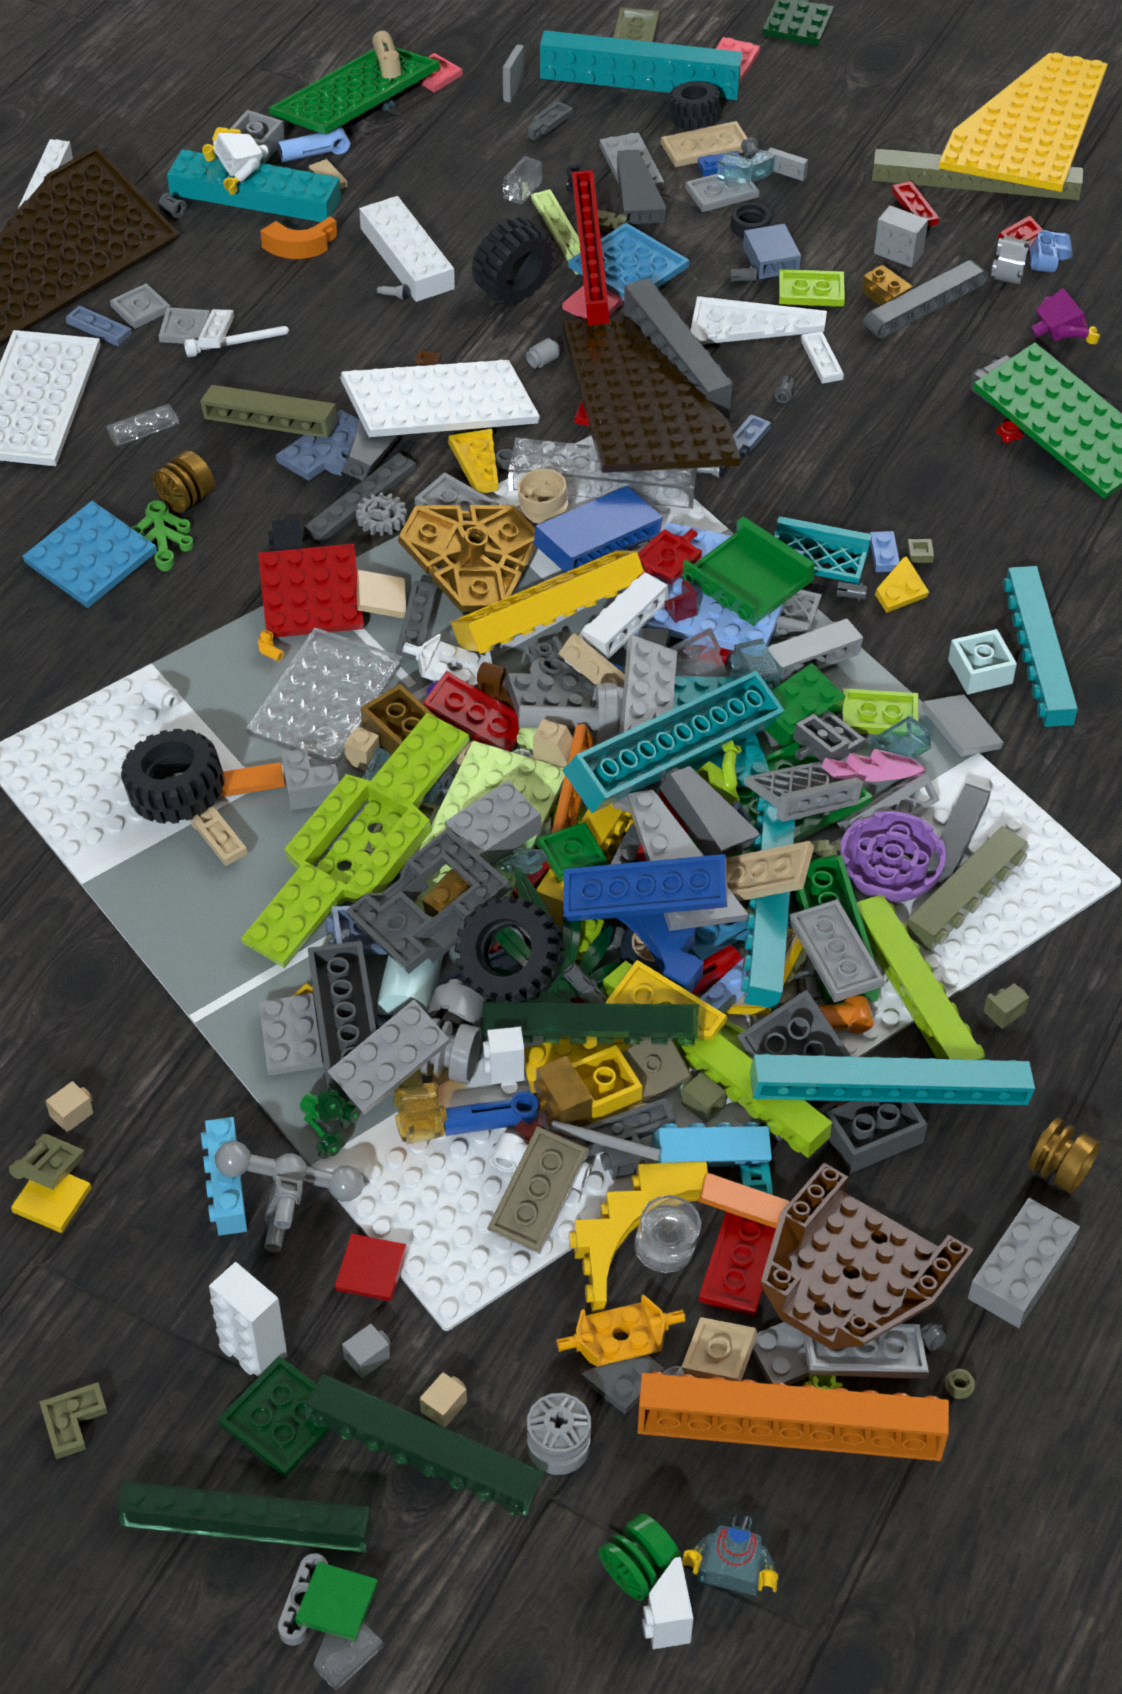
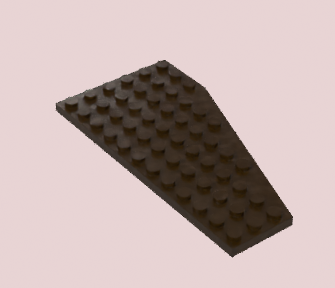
M98 146L91 148L49 172L44 177L43 182L28 200L22 203L0 232V346L10 340L13 330L26 331L179 238L177 230Z

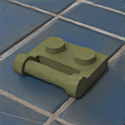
M42 1134L36 1140V1145L21 1160H16L10 1165L9 1172L17 1179L25 1177L53 1190L84 1159V1150L48 1134ZM43 1153H46L34 1166L32 1165Z

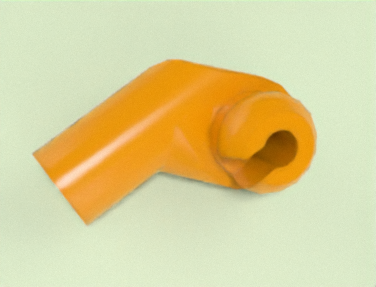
M267 630L261 631L260 637L257 639L259 652L266 657L280 662L284 657V651L274 647L272 632Z

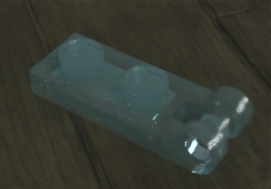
M518 847L511 852L509 857L501 858L496 864L504 875L510 871L515 872L517 869L530 875L539 871L543 867L541 864L549 859L544 850Z

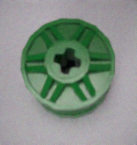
M643 1513L637 1514L623 1527V1536L619 1534L613 1535L610 1538V1543H604L598 1551L601 1562L612 1579L624 1592L638 1601L644 1600L649 1595V1590L653 1589L658 1582V1578L663 1575L673 1559L681 1557L679 1549L668 1533L654 1519Z

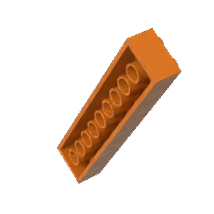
M655 1371L642 1373L637 1434L941 1461L949 1434V1400H943L936 1396H926L924 1398L910 1397L904 1393H896L894 1395L879 1394L872 1390L853 1392L844 1388H834L832 1390L819 1389L813 1385L796 1387L787 1386L781 1382L763 1384L753 1380L729 1381L722 1377H712L710 1379L696 1378L690 1374L672 1376Z

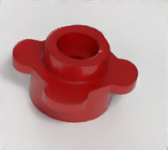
M1012 421L1002 423L1001 427H997L995 431L1005 443H1010L1015 439L1019 440L1023 435L1019 432V427Z

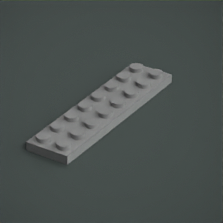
M634 635L628 639L619 734L673 709L677 651ZM664 778L637 792L654 790L658 795L659 787ZM627 797L613 803V808L631 813L626 800Z

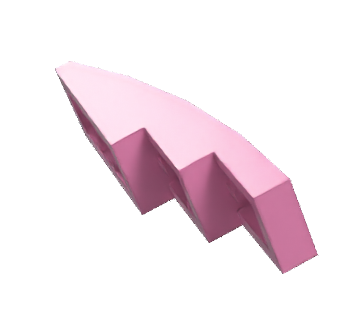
M873 749L870 757L849 753L846 762L825 757L821 766L833 778L847 780L857 777L861 781L902 779L923 774L926 770L913 757Z

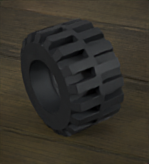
M691 81L679 84V86L674 87L670 91V119L674 125H678L680 128L695 130L711 126L719 120L721 116L720 92L715 85L708 82Z

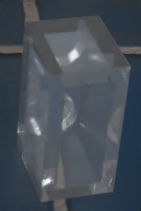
M523 156L503 178L504 199L523 205L542 183V162Z

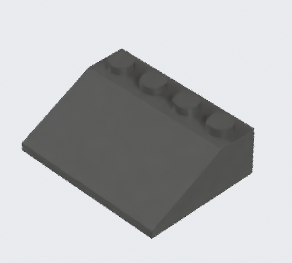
M805 990L737 1035L752 1060L754 1054L851 1056L808 990ZM805 1100L821 1114L841 1102Z

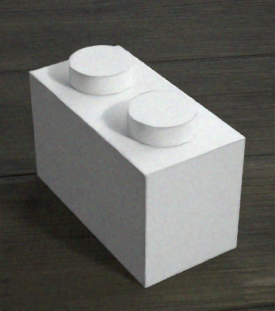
M521 1027L487 1030L488 1041L483 1042V1064L485 1074H490L491 1084L524 1081V1045Z

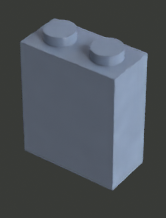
M785 224L744 230L743 248L752 267L757 268L758 279L779 276V269L800 270L801 254Z

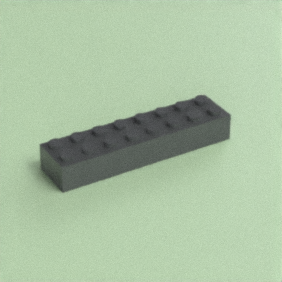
M649 278L625 285L624 317H628L726 419L730 418V408L732 407L731 395L733 391L732 380L726 377L720 365L715 363L709 351L703 348L700 340L692 334L689 326L684 324L678 312L673 310L667 298L661 295L658 287Z

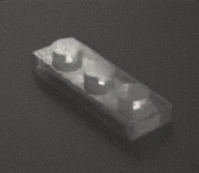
M166 404L106 427L107 433L115 445L119 446L179 424V421L171 406Z

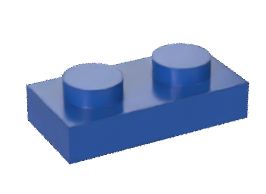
M737 151L698 157V166L703 177L740 167L743 169V162Z

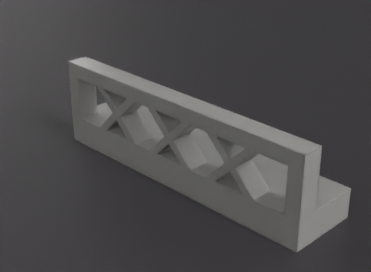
M917 774L875 798L868 805L841 819L837 824L840 831H847L855 821L859 819L862 821L872 817L876 812H898L901 800L910 802L908 814L915 816L940 801L928 774ZM925 787L930 798L925 802L917 800L919 789Z

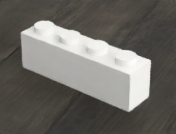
M644 572L631 583L630 587L622 594H619L614 602L607 608H604L598 617L584 627L582 631L583 640L608 660L632 635L664 607V601L669 600L668 585Z

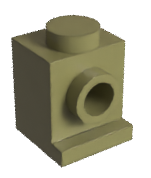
M1014 983L1007 989H1000L994 996L991 993L987 995L983 1012L1003 1029L1026 1013L1029 996L1023 988L1018 987Z

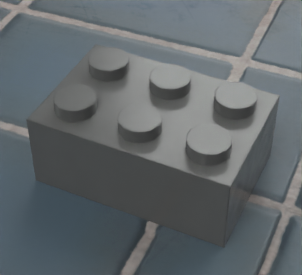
M851 1101L825 1112V1117L832 1122L829 1141L850 1174L924 1143L928 1125L914 1103Z

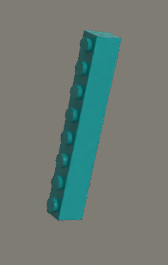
M1037 566L1008 568L1007 578L1003 579L1004 592H1008V608L1013 611V626L1018 629V644H1022L1023 647L1022 659L1028 665L1027 677L1028 680H1032V695L1038 702V717H1042L1044 727L1074 725L1078 708Z

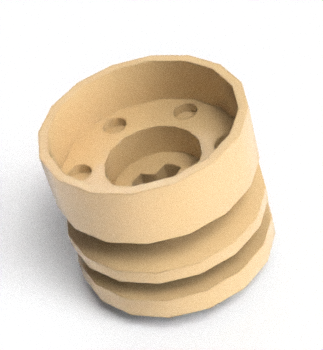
M537 469L526 473L519 480L517 489L520 512L535 528L536 525L569 511L566 481L559 472L552 469Z

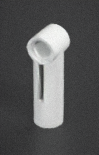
M504 1133L497 1142L490 1158V1163L499 1171L513 1173L528 1144L514 1134ZM584 1162L572 1188L583 1191L590 1173L591 1165Z

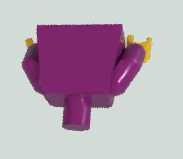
M1064 288L1053 296H1046L1036 310L1039 322L1030 327L1036 338L1048 333L1054 341L1078 337L1086 339L1090 344H1096L1100 338V334H1096L1098 331L1096 327L1087 328L1083 311Z

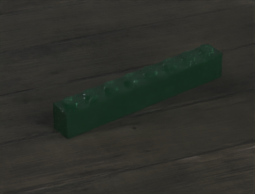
M483 1002L481 1035L488 1037L487 1030L521 1027L524 1044L533 1043V1039H543V1043L560 1044V1039H570V1044H586L587 1040H597V1044L613 1045L614 1040H624L625 1045H640L641 1040H651V1045L665 1046L668 1045V1041H678V1045L695 1046V1041H704L705 1008L699 1004Z
M324 1374L321 1375L306 1403V1418L312 1424L318 1427L327 1426L345 1439H356L364 1443L365 1447L371 1451L387 1453L400 1464L407 1465L409 1463L416 1466L427 1476H438L445 1479L449 1485L456 1489L463 1490L465 1488L474 1492L479 1499L485 1502L494 1501L503 1505L505 1510L514 1515L523 1514L528 1517L543 1485L544 1472Z
M123 1481L117 1505V1514L121 1526L366 1553L371 1529L370 1507Z

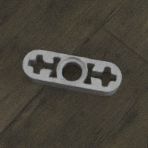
M309 1554L301 1561L278 1623L279 1635L281 1640L288 1645H298L308 1635L310 1629L308 1627L298 1624L300 1631L295 1630L293 1634H288L287 1627L293 1625L295 1620L294 1613L297 1614L300 1608L295 1603L296 1596L301 1592H306L309 1586V1569H313L318 1562L328 1564L325 1557L320 1554Z

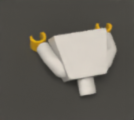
M218 133L216 141L213 142L214 145L206 144L202 148L206 161H213L217 155L230 176L235 175L234 178H226L224 180L225 190L228 189L230 195L238 191L237 183L239 181L242 182L259 168L261 158L268 156L267 146L257 145L249 134Z

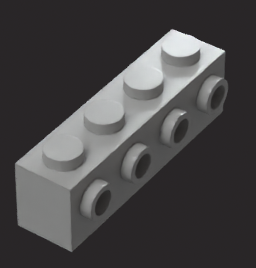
M846 618L822 628L813 629L800 636H794L778 644L770 645L765 649L762 666L777 684H781L811 663L819 670L859 655L863 637Z

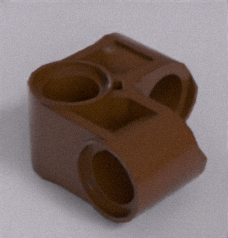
M482 662L477 672L478 689L514 709L505 682L507 676L506 668Z

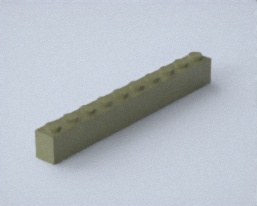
M887 149L875 150L872 181L891 183L912 181L914 185L1070 200L1080 199L1083 184V168L1071 167L1062 192L939 169V162L942 157L940 154Z

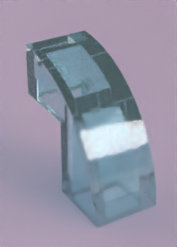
M760 149L750 160L728 152L718 163L717 179L730 183H750L762 180L773 173L775 155Z

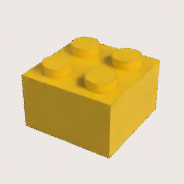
M617 1045L572 1063V1066L592 1097V1123L626 1112L630 1107L642 1102L643 1086Z

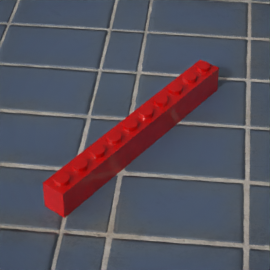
M593 170L572 172L588 325L610 323Z

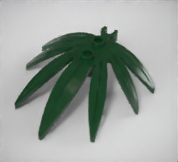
M517 869L515 871L518 898L525 899L548 913L544 902L532 883L520 869ZM562 915V940L564 941L565 949L563 952L560 950V955L565 957L564 963L557 966L556 971L560 975L557 980L551 979L548 984L551 985V988L546 993L540 991L538 992L539 998L533 1001L526 999L523 1004L517 1005L514 1003L503 1004L493 1000L486 1004L485 1012L523 1013L558 1003L560 1008L558 1020L561 1024L566 1022L564 1017L565 1011H571L574 1019H578L580 1013L578 1008L572 1005L571 998L579 997L574 986L562 976V973L569 965L576 961L581 921L566 922ZM510 926L499 931L494 938L518 964L524 967L529 960L531 950ZM612 926L606 928L596 937L586 950L580 964L577 965L589 979L595 980L596 986L599 989L603 987V979L623 963L615 962L608 964L590 976L588 975L599 963L608 948L613 933ZM492 968L499 975L510 976L515 974V972Z

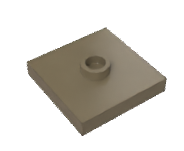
M667 1028L661 1029L622 1052L643 1086V1103L654 1100L692 1078Z

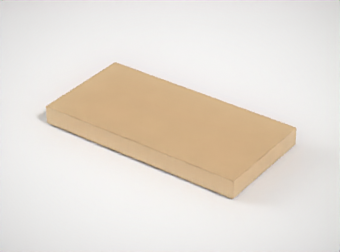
M734 121L661 137V145L674 166L679 167L698 163V157L735 151L738 154L743 153L741 143L747 139V136L738 122Z
M810 841L728 857L726 858L727 887L738 901L803 889L814 846Z

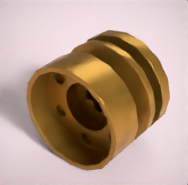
M188 450L173 458L171 463H167L162 468L156 470L152 476L153 485L162 501L169 508L179 513L189 509L190 506L196 504L197 500L203 499L214 491L215 480L207 464L200 456Z
M1056 1118L1037 1140L1029 1160L1028 1169L1037 1172L1042 1167L1040 1175L1043 1178H1047L1056 1170L1054 1184L1071 1194L1079 1187L1091 1169L1099 1153L1101 1142L1086 1133H1082L1073 1141L1075 1127L1069 1125L1064 1129L1065 1121Z

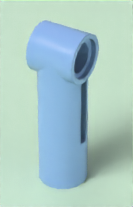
M340 126L330 134L316 133L279 141L277 146L281 161L287 162L328 152L342 154L349 149L350 141L344 129Z

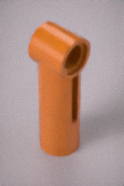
M853 996L847 998L843 1003L818 1005L835 1031L848 1029L851 1033H864L874 1025L868 999L864 996Z

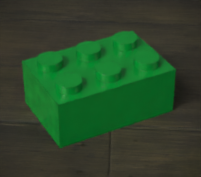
M811 663L772 690V693L785 712L771 726L764 730L784 748L796 742L793 739L796 723L812 714H815L817 717L829 711L836 716L840 714L845 695Z

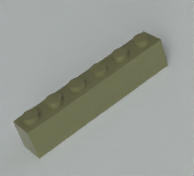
M211 385L200 401L204 419L315 437L329 438L339 422L334 403Z
M1001 826L908 918L907 930L909 937L929 951H932L938 944H944L950 932L954 928H960L965 917L969 913L973 914L979 908L981 901L985 897L989 898L994 893L997 885L1001 881L1005 882L1011 875L1012 870L1016 866L1020 867L1025 862L1028 842L1004 826Z

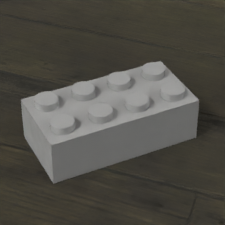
M1028 1198L973 1279L968 1299L1020 1328L1074 1246L1080 1226Z

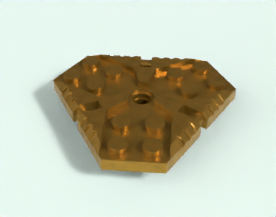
M415 505L398 538L399 544L417 561V564L422 567L425 573L432 575L433 582L443 590V593L448 596L460 612L476 611L511 596L536 548L534 545L535 527L514 505H470L468 511H461L460 505Z

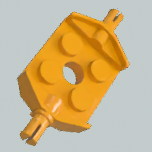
M645 1295L641 1296V1303L586 1316L583 1309L580 1313L576 1334L556 1339L559 1352L576 1348L577 1352L580 1351L589 1363L597 1367L660 1352L665 1332L669 1330V1325L685 1322V1315L682 1309L675 1312L662 1313V1310ZM623 1332L629 1337L626 1340L620 1341L613 1336L616 1333Z

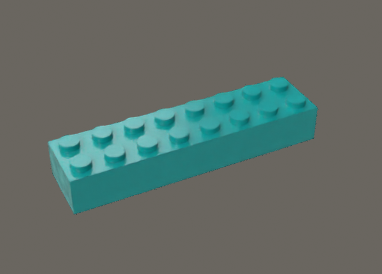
M182 149L167 174L169 192L174 196L322 222L331 217L341 199L339 177L261 163L256 171L252 172L242 182L239 181L237 183L238 191L230 195L228 189L225 190L224 180L226 178H234L235 175L230 176L218 156L209 162L206 161L203 153Z

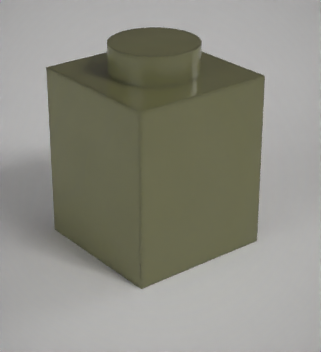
M702 1072L694 1079L690 1078L684 1083L681 1104L703 1122L708 1123L725 1107L726 1091Z

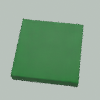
M586 822L537 838V846L558 882L564 881V869L607 865V859Z
M318 1562L296 1615V1624L356 1642L376 1592L378 1579Z

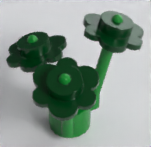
M331 1090L330 1092L322 1091L319 1095L310 1092L303 1096L300 1102V1109L306 1114L304 1121L308 1122L321 1137V1142L316 1145L318 1156L321 1159H326L329 1156L337 1155L346 1144L345 1138L342 1137L339 1131L334 1134L325 1133L316 1122V1119L327 1122L331 1118L337 1119L339 1117L341 1128L347 1129L350 1124H355L359 1119L360 1110L352 1100L345 1101L336 1090Z

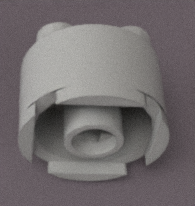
M1005 236L1004 239L999 238L996 250L999 260L994 259L991 276L995 277V280L1020 285L1030 242Z
M450 979L447 984H442L434 990L427 1014L431 1019H441L443 1026L446 1021H452L454 1035H456L461 1024L481 1026L487 1006V998L464 986L460 980Z

